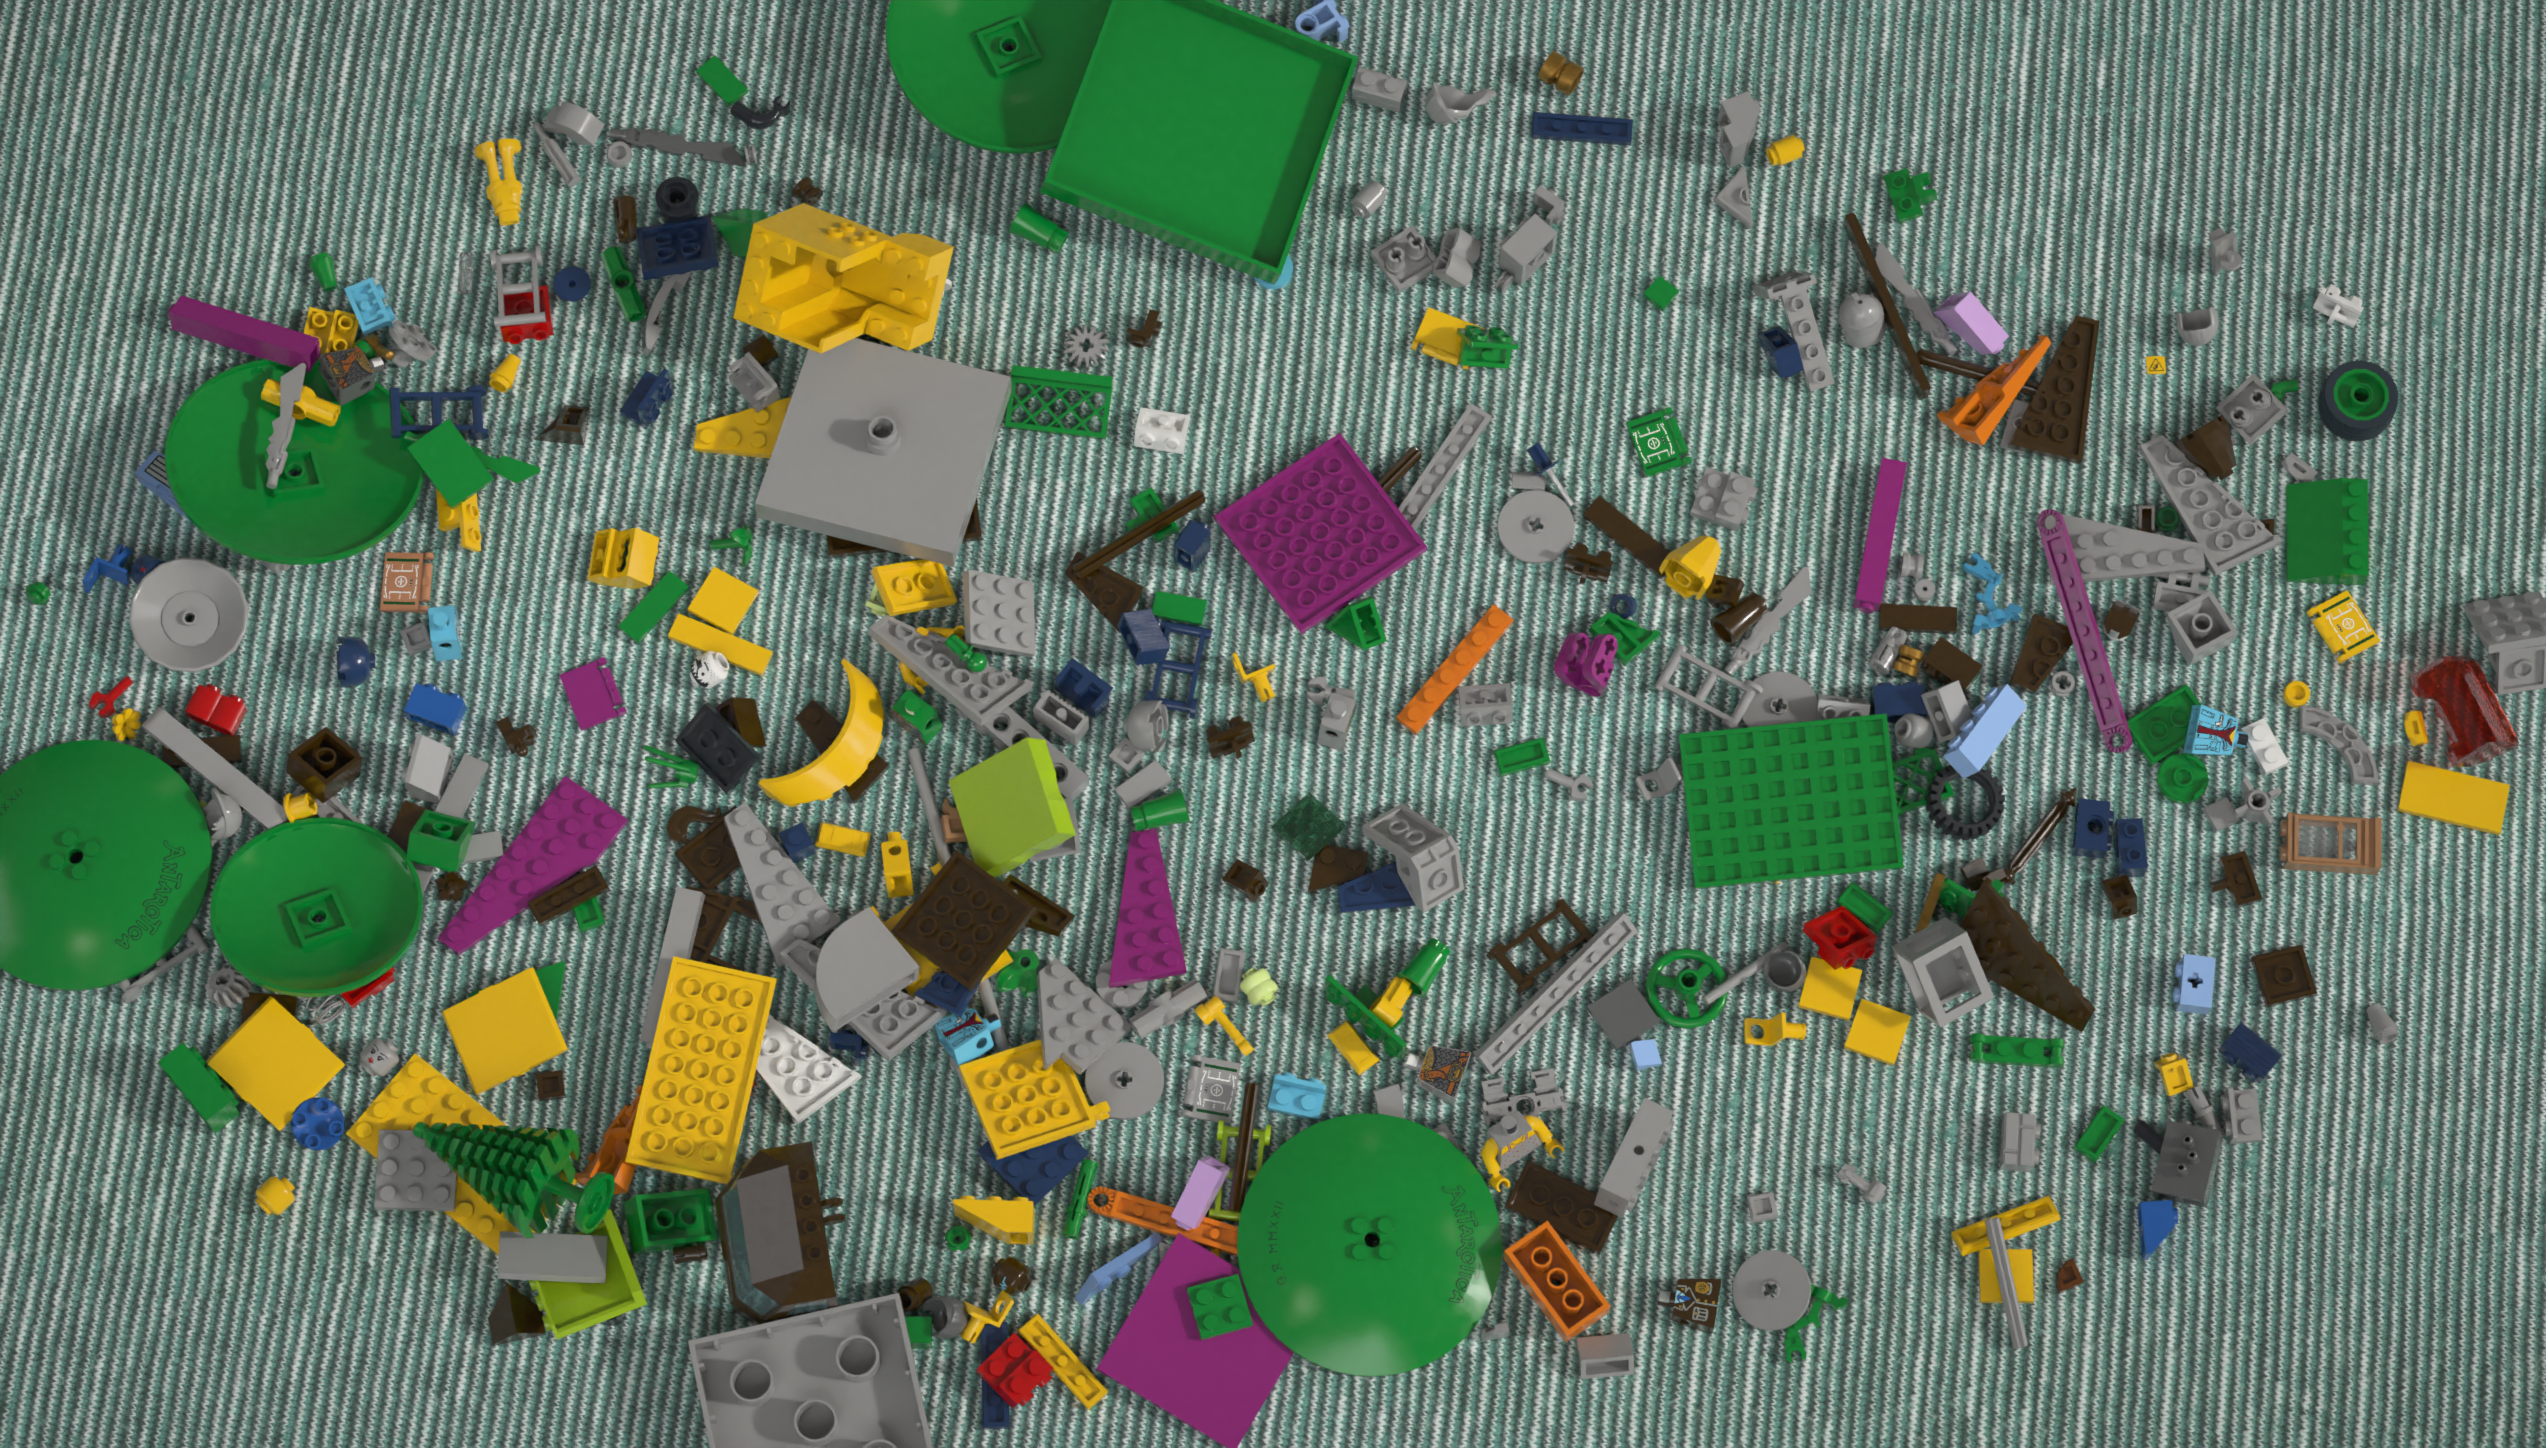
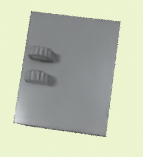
M1944 917L1892 946L1919 1013L1940 1028L1994 998L1967 931L1948 918ZM1967 991L1974 994L1969 999L1944 1011L1943 1004Z

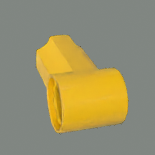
M1394 977L1383 994L1369 1008L1389 1028H1392L1403 1014L1401 1009L1413 991L1411 983L1405 978Z

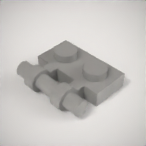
M2200 572L2157 576L2167 579V583L2157 582L2152 608L2170 612L2208 592L2200 590L2198 587L2199 585L2208 587L2210 577L2200 575ZM2176 581L2190 583V587L2175 584Z

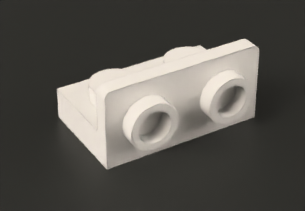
M1140 407L1135 427L1134 446L1184 454L1191 415Z

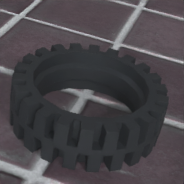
M1951 765L1946 766L1933 778L1927 789L1928 793L1925 796L1927 804L1925 807L1926 811H1930L1928 816L1930 821L1934 820L1936 822L1934 826L1937 829L1942 828L1944 835L1951 834V838L1956 840L1959 837L1962 840H1969L1970 838L1973 840L1985 835L1996 825L2004 811L2005 795H2002V785L1998 786L1997 784L1999 779L1996 776L1992 777L1990 775L1992 773L1991 770L1987 769L1985 771L1982 768L1979 772L1966 777L1976 781L1984 789L1989 800V808L1986 816L1981 821L1974 824H1963L1950 817L1941 802V793L1944 785L1952 779L1961 777Z

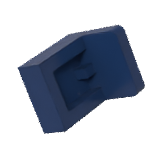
M840 1029L837 1033L831 1032V1049L855 1051V1066L861 1067V1061L867 1058L868 1044L864 1043L863 1038L858 1034H853L850 1030Z

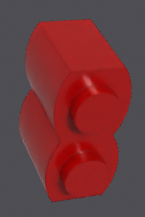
M207 684L206 687L198 685L184 711L186 716L227 736L235 735L247 712L246 706L243 704L244 701L232 694L229 697L220 694L221 690L213 685Z

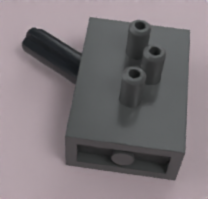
M2176 1119V1122L2168 1121L2163 1138L2146 1122L2141 1121L2133 1130L2134 1134L2160 1155L2152 1187L2154 1197L2207 1208L2223 1140L2220 1130H2217V1127L2213 1125L2202 1124L2199 1127L2191 1125L2192 1123L2187 1120Z

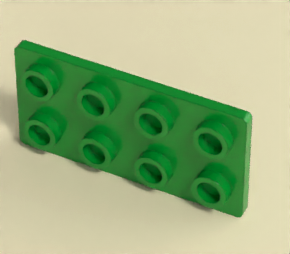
M1328 975L1325 978L1324 990L1327 1000L1334 1006L1339 1004L1345 1010L1344 1014L1353 1023L1358 1021L1365 1028L1364 1032L1369 1038L1374 1041L1378 1039L1384 1045L1383 1049L1392 1058L1398 1057L1402 1060L1406 1053V1043L1394 1031L1402 1024L1404 1018L1400 1017L1397 1023L1392 1028H1389L1369 1010L1379 996L1366 984L1353 996L1331 975Z

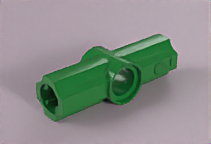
M613 246L605 249L600 254L626 323L642 320L647 313L621 247ZM624 281L629 283L628 286L623 288L617 286Z

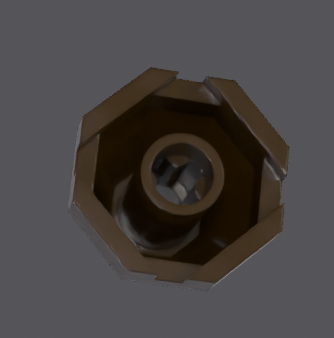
M2223 415L2175 443L2177 448L2185 454V457L2201 468L2210 478L2215 479L2219 477L2220 480H2223L2234 473L2232 468L2237 464L2228 423Z

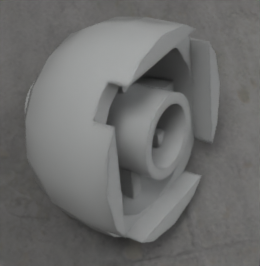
M1142 701L1131 709L1128 717H1125L1123 723L1124 732L1128 734V738L1133 746L1148 752H1161L1167 739H1161L1163 729L1168 731L1169 726L1167 707L1165 704H1161L1163 701Z

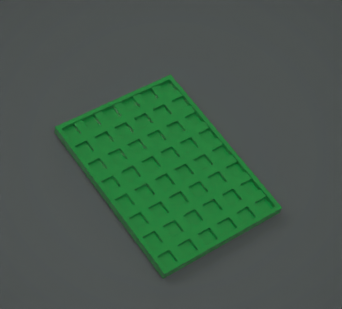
M1887 713L1679 734L1695 889L1904 868Z

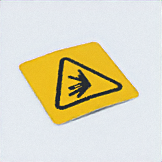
M2164 356L2146 357L2147 374H2166Z

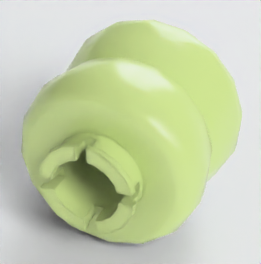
M1254 967L1242 975L1244 980L1240 984V989L1247 995L1252 1005L1262 1004V1007H1264L1276 998L1274 994L1278 990V985L1271 979L1266 969L1256 970Z

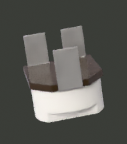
M2119 599L2113 602L2104 621L2103 631L2109 638L2123 641L2130 635L2140 613L2138 608L2134 606L2128 608L2124 606L2125 602Z

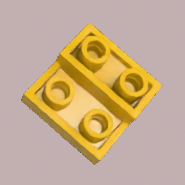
M309 307L303 333L319 338L320 355L353 349L359 322L356 315L336 309L335 313Z

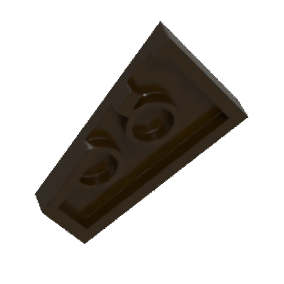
M1010 874L1004 880V885L1037 909L1025 924L1026 927L1060 937L1073 922L1075 915Z

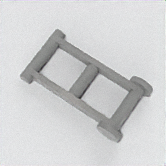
M541 245L535 246L536 251L500 255L496 254V250H490L492 270H497L499 316L494 317L495 327L546 322L545 312H540L538 266L543 265ZM532 261L533 282L503 285L502 264ZM533 292L534 313L505 316L504 295Z
M1679 643L1653 688L1661 693L1666 689L1722 720L1721 725L1725 729L1740 728L1737 725L1755 694L1761 695L1764 689L1751 680H1746L1745 683H1742L1686 653L1688 648ZM1682 658L1709 672L1695 697L1668 683ZM1717 678L1745 692L1731 717L1704 703Z
M193 924L186 933L194 945L169 961L163 957L156 963L158 968L133 984L128 979L118 983L124 992L122 996L124 1003H130L137 999L143 992L141 990L142 987L198 951L200 954H204L210 949Z

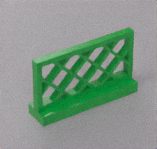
M1012 365V392L1007 405L1005 428L1106 440L1114 385L1113 377ZM1016 384L1027 385L1032 393L1020 401L1015 394ZM1032 386H1039V388L1034 390ZM1045 387L1052 388L1057 394L1047 404L1038 395ZM1057 389H1064V391L1060 393ZM1070 390L1077 391L1082 397L1072 407L1063 397ZM1083 392H1089V394L1085 396ZM1096 393L1106 394L1105 404L1097 410L1088 400ZM1036 396L1043 407L1031 415L1023 404ZM1014 398H1015V400L1018 402V404H1016V405L1013 407ZM1061 399L1068 410L1057 418L1049 407ZM1086 402L1093 413L1082 421L1074 410ZM1020 406L1029 416L1022 423L1011 422L1012 413ZM1044 410H1047L1054 419L1047 426H1041L1035 420V417ZM1104 410V415L1102 418L1099 413ZM1072 413L1079 424L1072 429H1066L1060 420ZM1097 416L1102 422L1101 433L1091 432L1085 424ZM1032 420L1035 425L1027 423H1029ZM1057 423L1060 428L1053 426ZM1080 427H1083V428L1085 429V431H1083V430H1078V429H1079Z

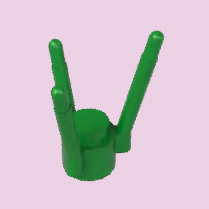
M648 745L644 746L645 750L676 762L645 757L647 762L676 769L675 778L679 779V781L650 783L648 785L650 789L671 787L688 789L689 783H696L699 764Z

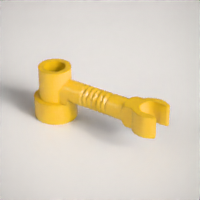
M1217 995L1194 1009L1207 1026L1216 1019L1244 1055L1247 1056L1254 1050L1251 1044L1224 1014L1222 1010L1226 1006Z

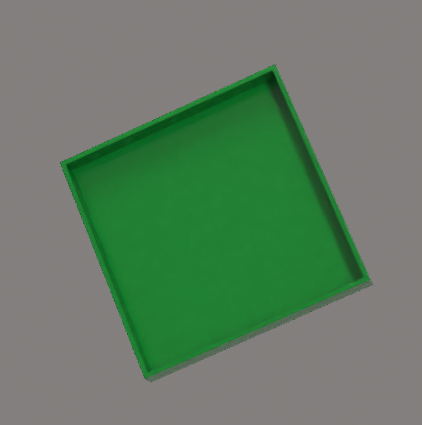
M1111 0L1040 193L1275 285L1282 273L1359 57L1217 0Z

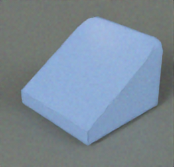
M1655 1039L1630 1042L1629 1048L1636 1071L1662 1065Z

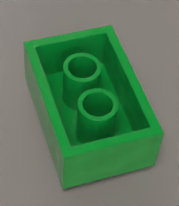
M182 1042L158 1061L167 1077L214 1133H217L240 1114L236 1108L239 1103L226 1085L220 1087L223 1083L209 1065L205 1068L207 1064L194 1046L188 1048Z

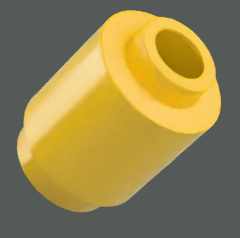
M1792 134L1770 143V146L1766 147L1765 151L1772 166H1782L1802 158V152L1805 151L1801 138H1796Z

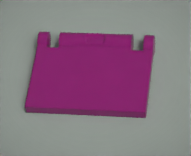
M605 657L560 675L581 731L627 713L625 707H621L616 711L613 708L614 706L621 705L623 701L610 668L598 670V667L607 664Z

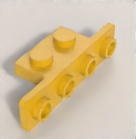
M436 489L439 530L447 532L460 527L462 547L474 552L481 551L477 493L452 510Z

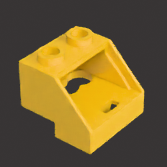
M636 527L623 531L609 528L595 532L587 580L598 585L628 589L651 586L654 577L655 559L658 554L659 537ZM626 542L629 543L628 555L626 557V566L624 570L620 572V568L623 563L622 556L625 551Z

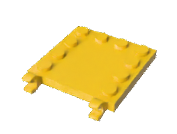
M1041 1039L959 1065L960 1075L997 1160L1095 1128L1096 1120L1102 1121L1110 1117L1108 1112L1111 1109L1107 1101L1089 1107L1074 1070L1064 1060L1059 1058L1048 1069L1045 1070L1043 1068Z

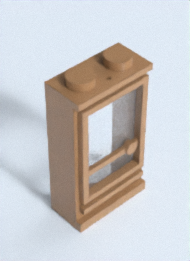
M2288 812L2285 819L2280 821L2279 833L2280 836H2284V845H2280L2279 860L2283 861V869L2377 875L2382 868V818L2292 814V812Z

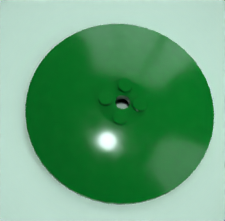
M328 817L294 820V823L287 822L270 828L255 836L236 851L220 872L211 897L210 918L213 934L221 953L229 964L246 979L260 987L284 995L324 997L341 994L364 986L386 973L402 958L418 932L423 911V895L417 871L411 860L385 834L372 827L351 820ZM317 915L326 917L324 921L319 923L312 921L313 917Z

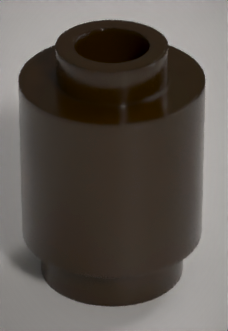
M921 1277L915 1278L898 1289L897 1293L900 1295L903 1310L913 1311L932 1298L933 1289L926 1279Z

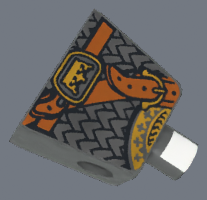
M360 348L320 355L319 371L340 406L373 390L375 387V373L385 369L380 356L367 360Z

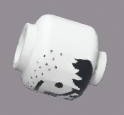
M711 650L705 652L692 661L690 666L691 680L694 684L706 689L716 686L728 676L729 663L727 659L719 652L716 653Z

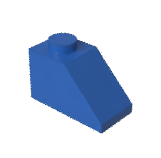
M2172 1200L2139 1203L2137 1217L2142 1260H2148L2171 1233L2175 1224H2178L2177 1208H2173Z

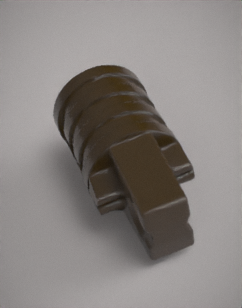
M619 196L613 199L615 226L619 242L624 244L636 240L638 222L636 218V201L632 196Z

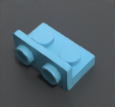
M373 277L344 288L364 335L386 326L388 328L392 326V320L396 318L391 306L385 307L382 299L386 298L381 283L376 285Z
M1281 1072V1075L1275 1074L1268 1110L1319 1122L1326 1085L1314 1078H1307V1080L1297 1079L1296 1075L1287 1072Z

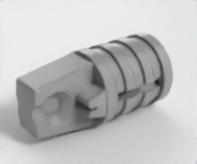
M1892 627L1881 640L1872 658L1869 660L1868 664L1870 667L1881 674H1889L1894 661L1900 655L1899 648L1901 644L1904 645L1906 641V632Z

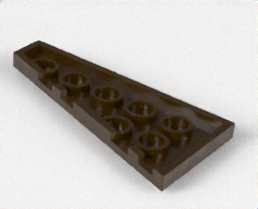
M2077 315L2072 319L2007 448L2076 464L2082 462L2099 320Z

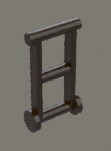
M1563 898L1556 902L1555 906L1557 908L1511 943L1506 946L1503 943H1499L1486 955L1489 960L1495 958L1518 986L1516 993L1519 996L1525 994L1534 986V978L1584 941L1587 943L1594 936ZM1560 914H1563L1580 936L1556 953L1538 931ZM1530 937L1548 960L1523 977L1506 954Z

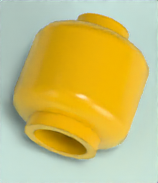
M271 1176L257 1188V1198L255 1201L268 1215L271 1213L280 1215L295 1201V1196L292 1193L295 1187L285 1177L280 1180L276 1176Z

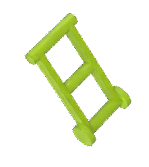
M1219 1120L1217 1141H1222L1220 1162L1225 1164L1228 1137H1238L1239 1127L1224 1126V1120ZM1266 1124V1130L1254 1129L1252 1139L1259 1140L1256 1171L1248 1170L1247 1180L1249 1181L1254 1180L1262 1167L1264 1145L1270 1146L1272 1125ZM1231 1168L1227 1178H1233L1234 1168ZM1222 1185L1216 1196L1215 1208L1209 1209V1218L1239 1222L1241 1212L1236 1213L1220 1209Z

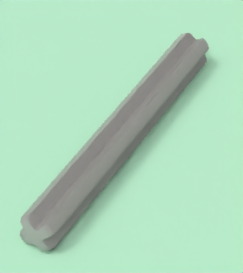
M1997 1217L1990 1218L1985 1221L2012 1345L2014 1349H2019L2028 1345L2001 1222Z

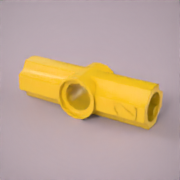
M268 379L261 393V399L280 406L281 382ZM303 386L300 402H294L292 417L298 420L307 417L331 427L337 422L341 406L317 397L312 389Z

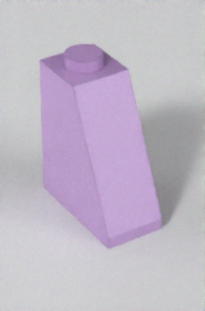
M1971 291L1950 295L1933 312L1936 317L1940 318L1943 323L1981 355H1994L2005 346L2003 342L2009 337Z
M1209 1155L1198 1160L1171 1215L1172 1218L1177 1220L1176 1224L1186 1230H1190V1228L1195 1229L1200 1226L1232 1167Z

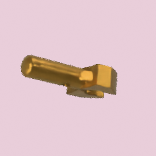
M371 333L364 338L375 351L376 357L380 356L381 359L384 357L387 360L394 358V352L383 346L375 334Z

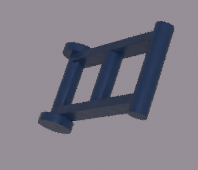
M474 385L467 387L466 392H400L399 388H390L391 437L395 439L401 438L402 434H406L407 431L416 434H427L442 423L441 401H472L473 425L454 426L460 434H468V437L472 440L487 439L489 437V430L483 428L482 397L487 394L486 387ZM400 401H431L432 425H401Z
M1162 620L1160 628L1168 639L1170 632L1200 637L1195 664L1165 659L1162 663L1158 662L1153 690H1147L1145 701L1161 700L1163 701L1161 704H1165L1167 709L1190 713L1189 718L1195 719L1198 699L1194 698L1205 639H1211L1212 629ZM1163 670L1192 675L1187 702L1157 697Z

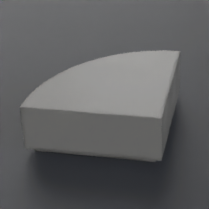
M1508 1322L1497 1323L1494 1325L1495 1328H1483L1480 1332L1481 1341L1507 1338L1509 1334Z

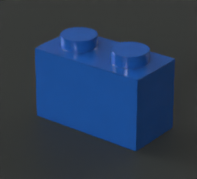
M416 683L404 712L409 720L455 736L467 708L464 700H462L463 698L455 693L448 692V694L439 692V689L431 684L425 683L423 686Z

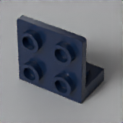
M664 368L658 377L646 370L619 411L620 415L647 429L650 423H655L659 417V409L664 402L667 403L674 392L669 370Z

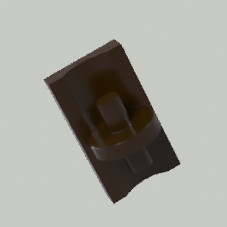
M1576 543L1573 549L1569 548L1563 569L1581 576L1579 584L1585 585L1586 579L1608 582L1613 565L1611 553L1602 550L1598 551L1597 556L1588 554L1589 548L1581 543Z
M1237 716L1228 722L1230 729L1221 732L1219 726L1208 728L1206 730L1208 738L1206 739L1212 759L1232 753L1236 759L1242 758L1240 750L1249 747L1248 744L1255 742L1250 721L1245 722L1241 716Z

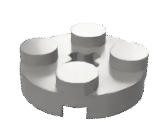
M1112 959L1105 962L1098 970L1095 979L1098 996L1114 1009H1131L1137 1006L1146 996L1148 981L1129 984L1125 989L1122 986L1119 988H1109Z

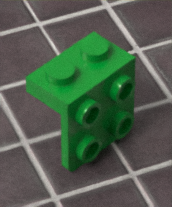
M1945 878L1942 882L1938 902L1944 910L1956 913L1964 919L1976 894ZM1995 878L1991 885L2003 897L2005 896L2002 894L2004 883Z

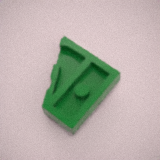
M1607 612L1589 629L1594 636L1598 634H1612L1615 636L1618 643L1615 657L1624 666L1655 642L1661 634L1655 629L1652 632L1638 626L1639 623L1632 620H1624L1619 615Z

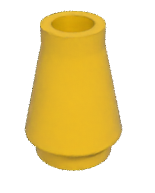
M508 354L504 361L490 374V386L502 393H506L508 389H511L521 360L513 354Z

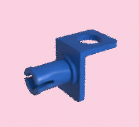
M118 544L109 561L96 557L83 579L84 591L86 593L91 591L100 574L125 585L129 584L128 571L123 568L128 558L132 555V551L127 546L122 550L123 545Z

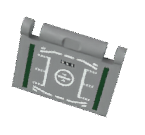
M1192 1055L1191 1061L1201 1063V1068L1196 1066L1189 1067L1183 1105L1194 1108L1193 1112L1182 1110L1181 1116L1218 1123L1219 1120H1224V1124L1230 1125L1241 1064Z

